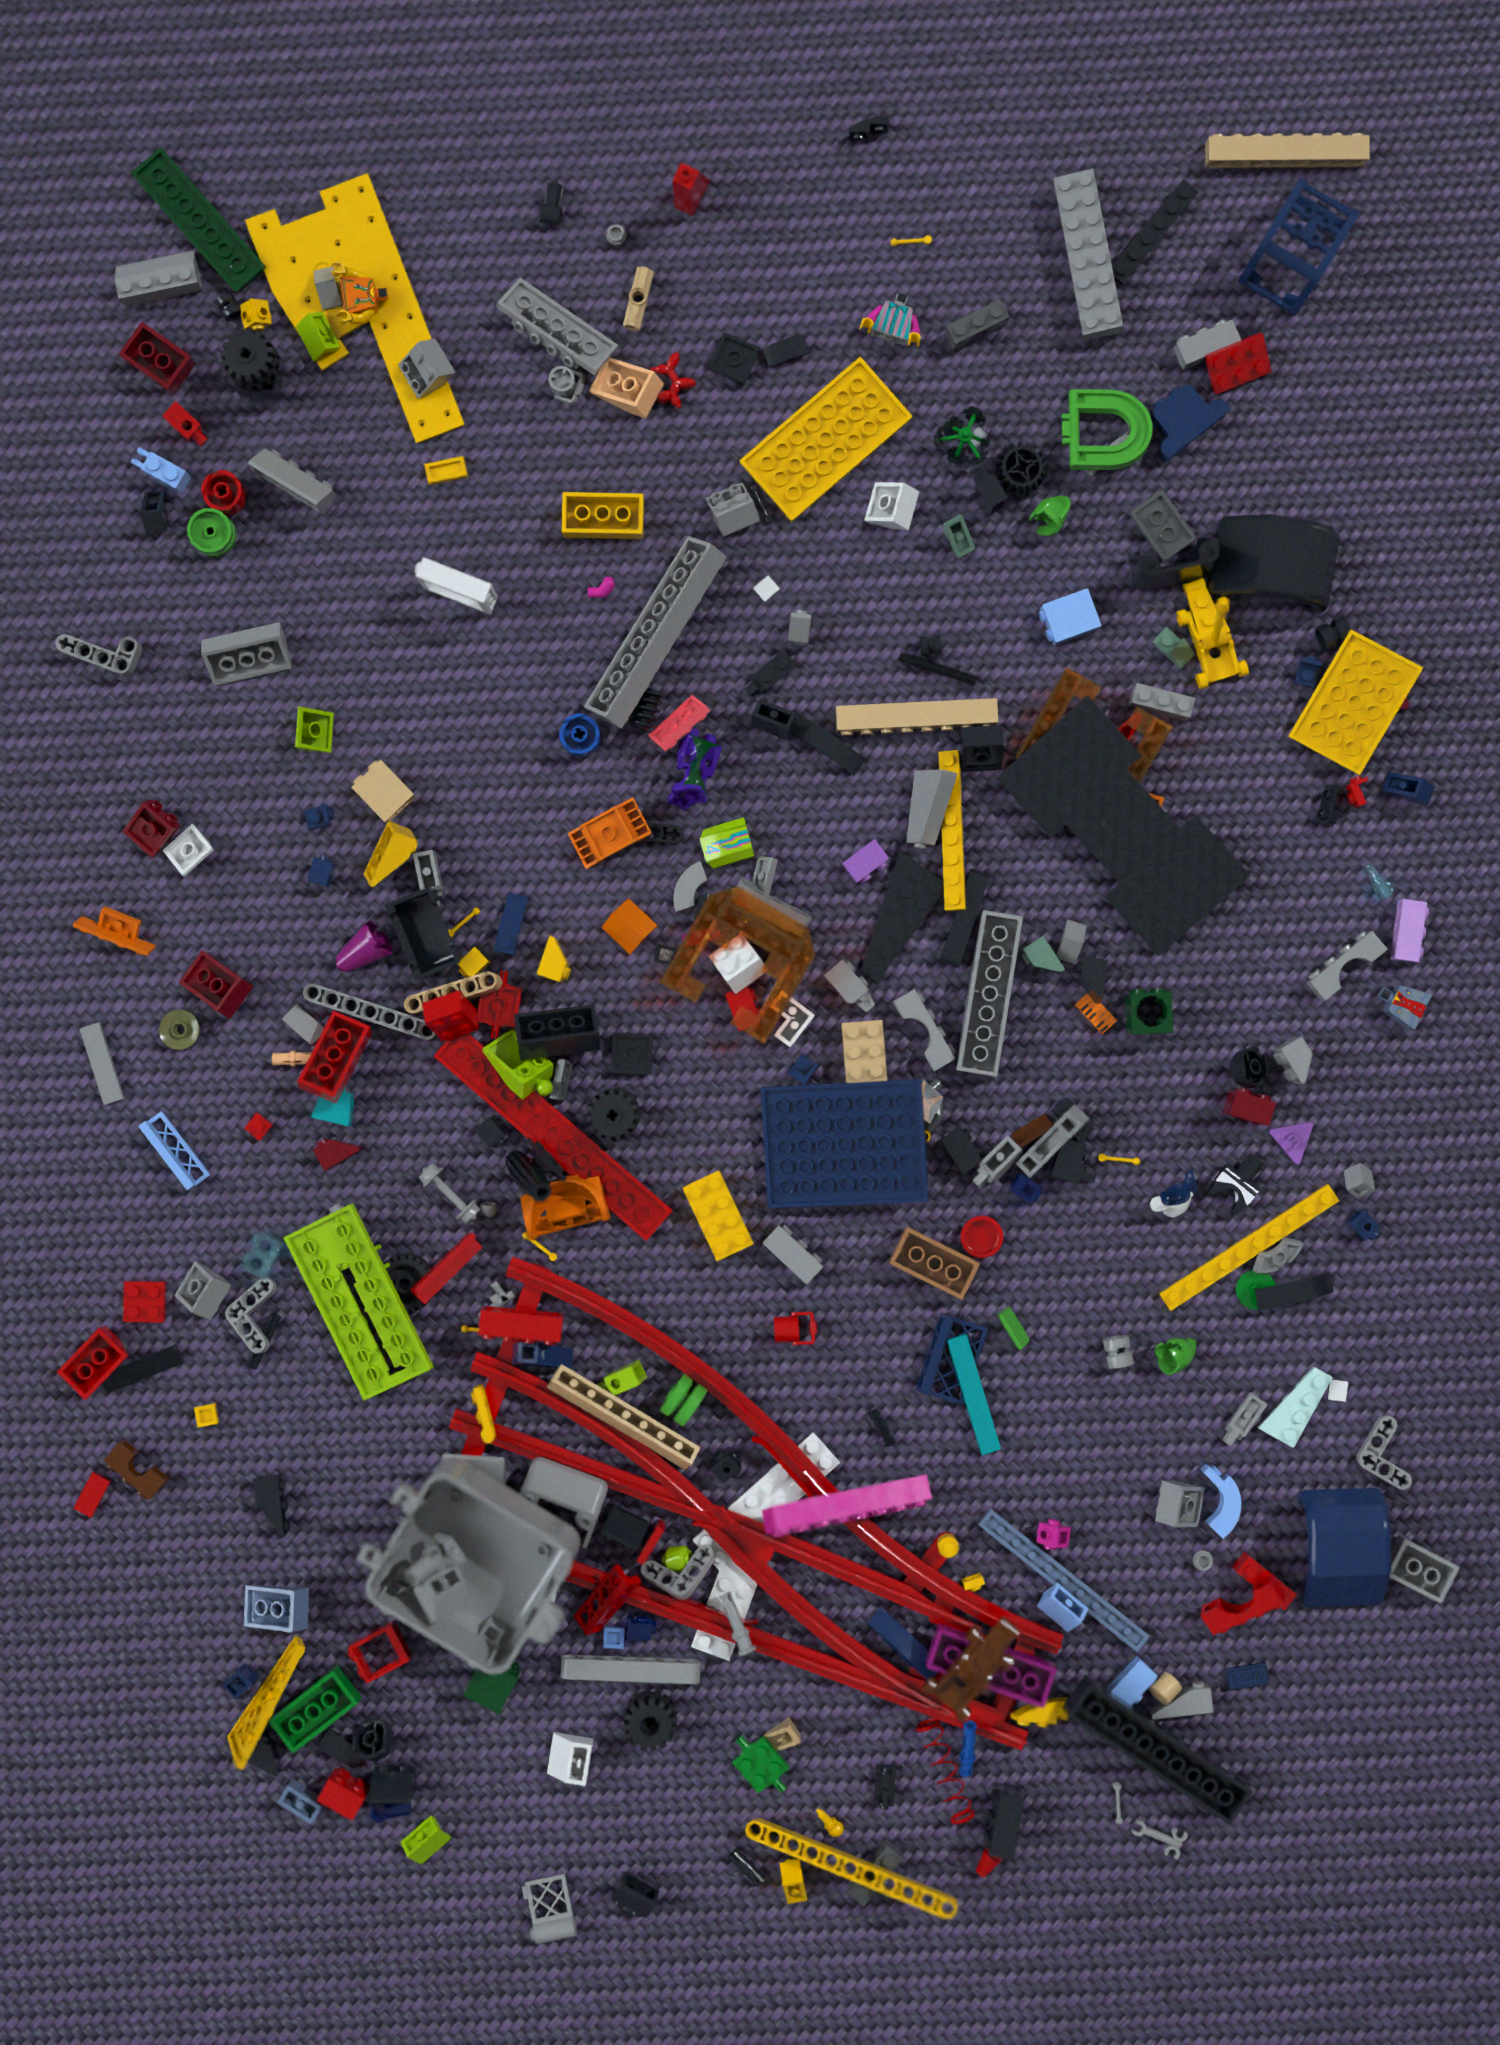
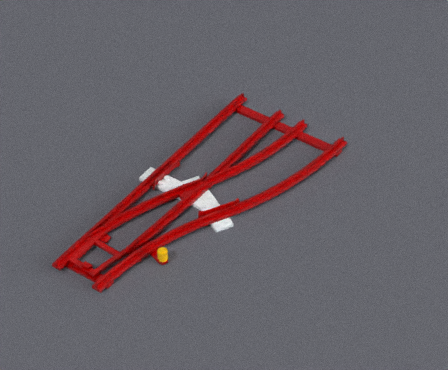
M512 1256L505 1276L524 1282L515 1309L536 1311L544 1291L619 1329L705 1387L708 1392L727 1406L758 1435H752V1442L764 1446L778 1462L728 1508H725L723 1504L721 1506L713 1504L683 1474L649 1447L547 1388L549 1382L516 1367V1365H512L513 1344L523 1342L524 1339L516 1338L515 1341L503 1340L497 1358L477 1351L470 1371L489 1378L485 1393L496 1433L494 1441L490 1442V1444L533 1460L537 1457H543L600 1478L607 1483L608 1488L694 1519L695 1521H692V1525L704 1528L693 1538V1541L698 1547L702 1545L712 1547L716 1555L713 1564L719 1570L706 1605L689 1598L682 1600L675 1596L672 1597L640 1584L625 1603L697 1629L691 1647L729 1661L737 1643L735 1639H732L733 1631L719 1596L731 1591L744 1627L749 1629L748 1635L752 1645L756 1647L754 1651L962 1729L964 1728V1722L973 1721L977 1724L976 1734L1019 1750L1023 1749V1746L1027 1743L1026 1738L1029 1730L1009 1722L1017 1699L997 1692L991 1705L974 1698L967 1705L972 1709L970 1715L964 1722H960L955 1717L956 1713L936 1695L932 1693L928 1695L922 1690L926 1679L910 1666L908 1673L903 1672L864 1646L806 1600L767 1562L772 1558L774 1551L924 1614L929 1617L931 1623L948 1625L951 1628L966 1633L973 1625H976L979 1629H983V1627L952 1614L954 1606L992 1627L1004 1616L1019 1629L1018 1634L1015 1636L1016 1641L1013 1649L1032 1656L1036 1647L1057 1654L1058 1650L1062 1647L1061 1642L1064 1637L1062 1633L1023 1618L970 1590H965L964 1586L939 1572L938 1569L945 1560L955 1556L959 1550L956 1537L948 1531L940 1533L923 1556L919 1558L883 1531L868 1517L851 1521V1518H849V1521L843 1523L874 1551L905 1573L907 1576L903 1581H899L790 1533L778 1537H773V1534L767 1535L762 1515L763 1509L798 1501L805 1494L809 1498H814V1496L819 1497L840 1492L825 1477L840 1461L819 1437L812 1432L797 1445L743 1392L670 1336L609 1299L551 1272L552 1269ZM510 1387L580 1424L623 1453L659 1483L496 1423L495 1420L507 1388ZM456 1408L449 1428L468 1435L461 1455L482 1456L487 1444L482 1439L483 1437H481L482 1423H478L475 1414ZM574 1560L563 1580L594 1591L607 1576L608 1572ZM615 1575V1585H619L621 1580ZM757 1584L808 1630L851 1663L750 1626L759 1623L758 1618L745 1619ZM609 1587L604 1588V1595L609 1596ZM924 1587L936 1594L934 1602L921 1593ZM938 1672L937 1681L943 1676V1673Z

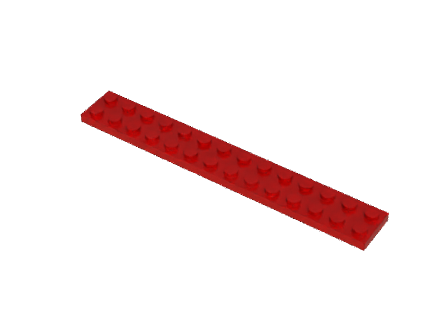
M470 1033L454 1037L443 1044L434 1055L439 1062L527 1138L530 1137L534 1142L538 1140L571 1176L578 1175L579 1178L584 1180L589 1177L599 1176L608 1208L644 1240L647 1241L673 1211L539 1093L534 1091L523 1100L506 1085L483 1053L482 1048L484 1046Z

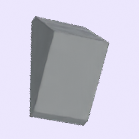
M333 266L314 271V283L323 311L343 306L336 276H333L331 273L334 270Z
M1070 920L1066 921L1056 953L1059 960L1075 964L1084 943L1086 925Z

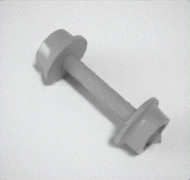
M434 1163L428 1168L424 1167L423 1173L419 1176L423 1187L426 1188L432 1182L462 1211L455 1218L456 1220H461L465 1224L470 1220H476V1214L481 1210L476 1205V1200L474 1199L469 1205H466L438 1177L443 1171L442 1167L439 1168Z

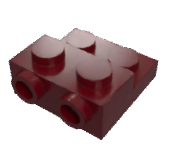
M150 799L140 805L122 832L153 858L157 856L165 843L172 839L181 825L177 823L178 819L175 815L162 810L163 805L159 801Z

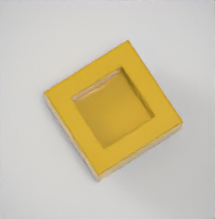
M216 1403L194 1407L197 1427L219 1423Z
M981 1573L961 1579L965 1590H970L971 1592L979 1590L981 1585L985 1584Z

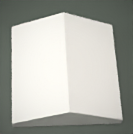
M191 824L163 852L182 876L185 877L214 849L205 836Z

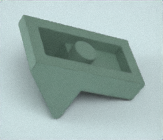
M961 514L943 523V534L949 539L957 558L975 550Z
M1167 627L1152 642L1156 648L1180 669L1195 655L1186 639L1180 640Z

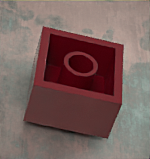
M1236 1088L1235 1091L1229 1090L1222 1114L1258 1125H1270L1276 1102L1271 1101V1097L1262 1094H1255L1253 1096L1251 1095L1252 1091L1243 1088Z

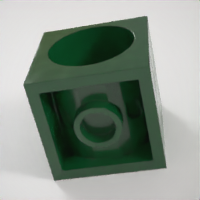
M1166 988L1150 990V993H1145V989L1130 990V994L1124 995L1126 1035L1173 1033L1172 992H1166ZM1144 997L1154 999V1002L1160 1007L1161 1011L1160 1018L1151 1027L1144 1025V1022L1137 1017L1136 1013L1137 1006L1141 1004Z
M513 1660L507 1670L498 1674H490L481 1669H476L463 1696L499 1715L518 1680L522 1668L519 1667V1663Z

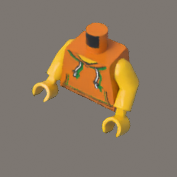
M340 261L332 264V266L338 268V271H331L332 275L338 276L342 274L340 283L344 310H340L336 316H341L344 319L338 322L339 325L344 326L347 322L349 324H364L374 316V313L378 312L377 301L389 300L387 287L376 289L374 280L368 275L356 269L344 267Z

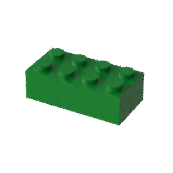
M337 1665L274 1713L268 1722L290 1751L294 1753L357 1705L362 1697Z

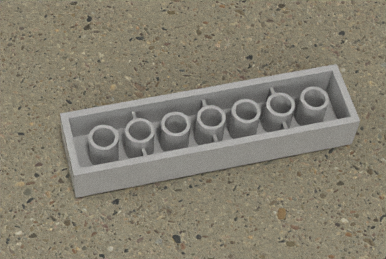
M1094 169L1053 178L1083 340L1089 341L1123 333V322Z
M981 911L955 1068L957 1071L993 1077L998 1075L1023 921L1022 916Z

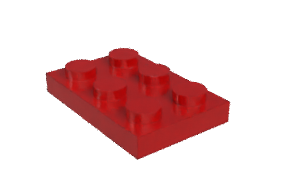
M1257 333L1205 355L1213 393L1215 394L1272 372L1262 333Z

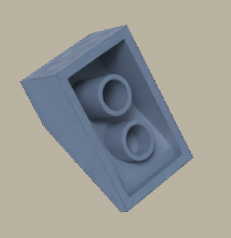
M245 1585L244 1626L286 1632L308 1629L309 1587Z

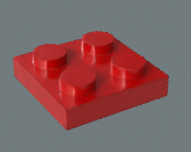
M124 1281L123 1322H165L166 1281Z

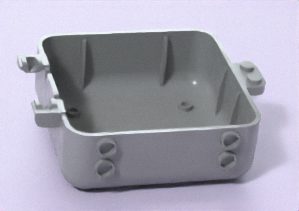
M449 1458L442 1461L433 1471L420 1492L407 1484H400L390 1502L394 1505L400 1504L403 1507L402 1510L407 1512V1515L387 1549L382 1554L381 1550L377 1547L365 1543L356 1558L373 1569L366 1583V1592L372 1603L378 1606L384 1614L393 1615L460 1656L472 1668L481 1669L490 1674H498L507 1670L527 1637L541 1644L549 1642L564 1618L562 1608L550 1600L568 1573L579 1551L580 1539L576 1530L561 1519L459 1458ZM404 1494L409 1497L408 1500L402 1498L401 1495ZM440 1532L452 1537L466 1558V1562L459 1564L443 1557L446 1564L445 1569L456 1564L466 1582V1607L433 1626L413 1590L417 1586L411 1584L406 1578L405 1573L423 1558L422 1553L425 1549L435 1546L433 1535ZM367 1552L373 1553L374 1557L368 1554ZM431 1574L424 1581L435 1576L436 1574Z

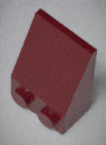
M203 950L179 981L182 986L229 1019L232 1018L254 987Z

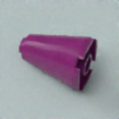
M367 921L337 954L335 964L340 971L350 972L392 954L390 951L393 949L389 939L383 931L379 933L376 930L379 926L374 922Z

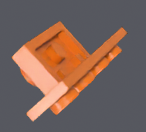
M106 906L101 909L98 922L81 916L73 923V927L83 933L98 936L101 940L113 942L117 946L133 950L139 955L148 956L156 948V945L138 938L141 920Z

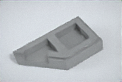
M440 1532L433 1535L434 1544L440 1547L443 1557L459 1564L466 1562L465 1556L452 1537Z

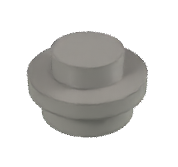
M620 225L610 226L606 233L608 242L612 245L624 243L626 240L625 229Z
M1200 1550L1193 1556V1565L1200 1571H1207L1213 1565V1557L1208 1551Z

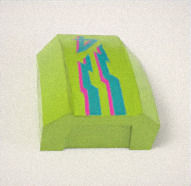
M744 817L703 830L700 836L705 860L713 868L754 858Z

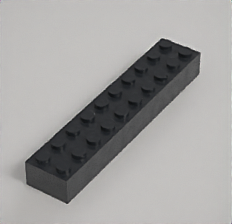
M1086 1674L1062 1707L1067 1717L1229 1825H1231L1253 1793L1245 1781Z

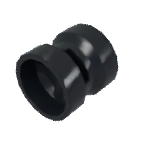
M232 293L224 294L215 301L218 309L222 310V316L226 322L233 321L241 316L240 306L236 305V299Z
M934 635L931 638L920 636L921 657L928 656L929 654L942 655L940 635Z

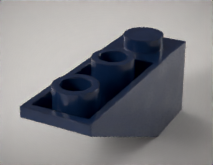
M517 1342L513 1344L512 1365L559 1368L562 1364L572 1369L573 1349L540 1343Z

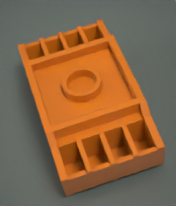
M633 797L567 833L585 869L592 868L627 846L653 835Z

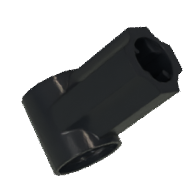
M557 182L547 183L544 204L541 205L540 223L560 226L564 185Z

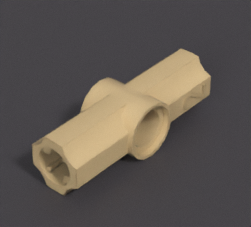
M637 267L632 290L629 293V302L623 327L631 331H640L645 308L648 305V296L654 271L646 267ZM636 296H642L644 298L641 302H635L633 300Z

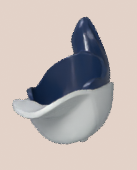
M1189 1170L1185 1174V1182L1173 1184L1166 1191L1161 1192L1159 1196L1154 1197L1150 1202L1151 1209L1153 1211H1163L1168 1217H1177L1183 1214L1189 1207L1191 1197L1197 1191L1193 1170Z

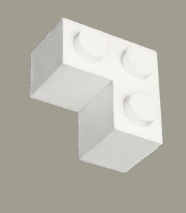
M784 991L780 993L770 1007L786 1019L774 1036L788 1047L793 1045L815 1016Z

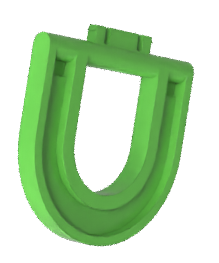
M1073 389L1069 391V414H1062V445H1069L1070 469H1122L1132 465L1144 455L1152 436V420L1146 407L1137 398L1118 390ZM1079 413L1118 415L1127 422L1130 435L1123 443L1115 446H1079Z

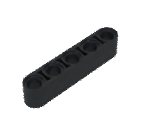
M970 869L965 883L966 910L955 912L939 960L940 962L959 968L990 874Z

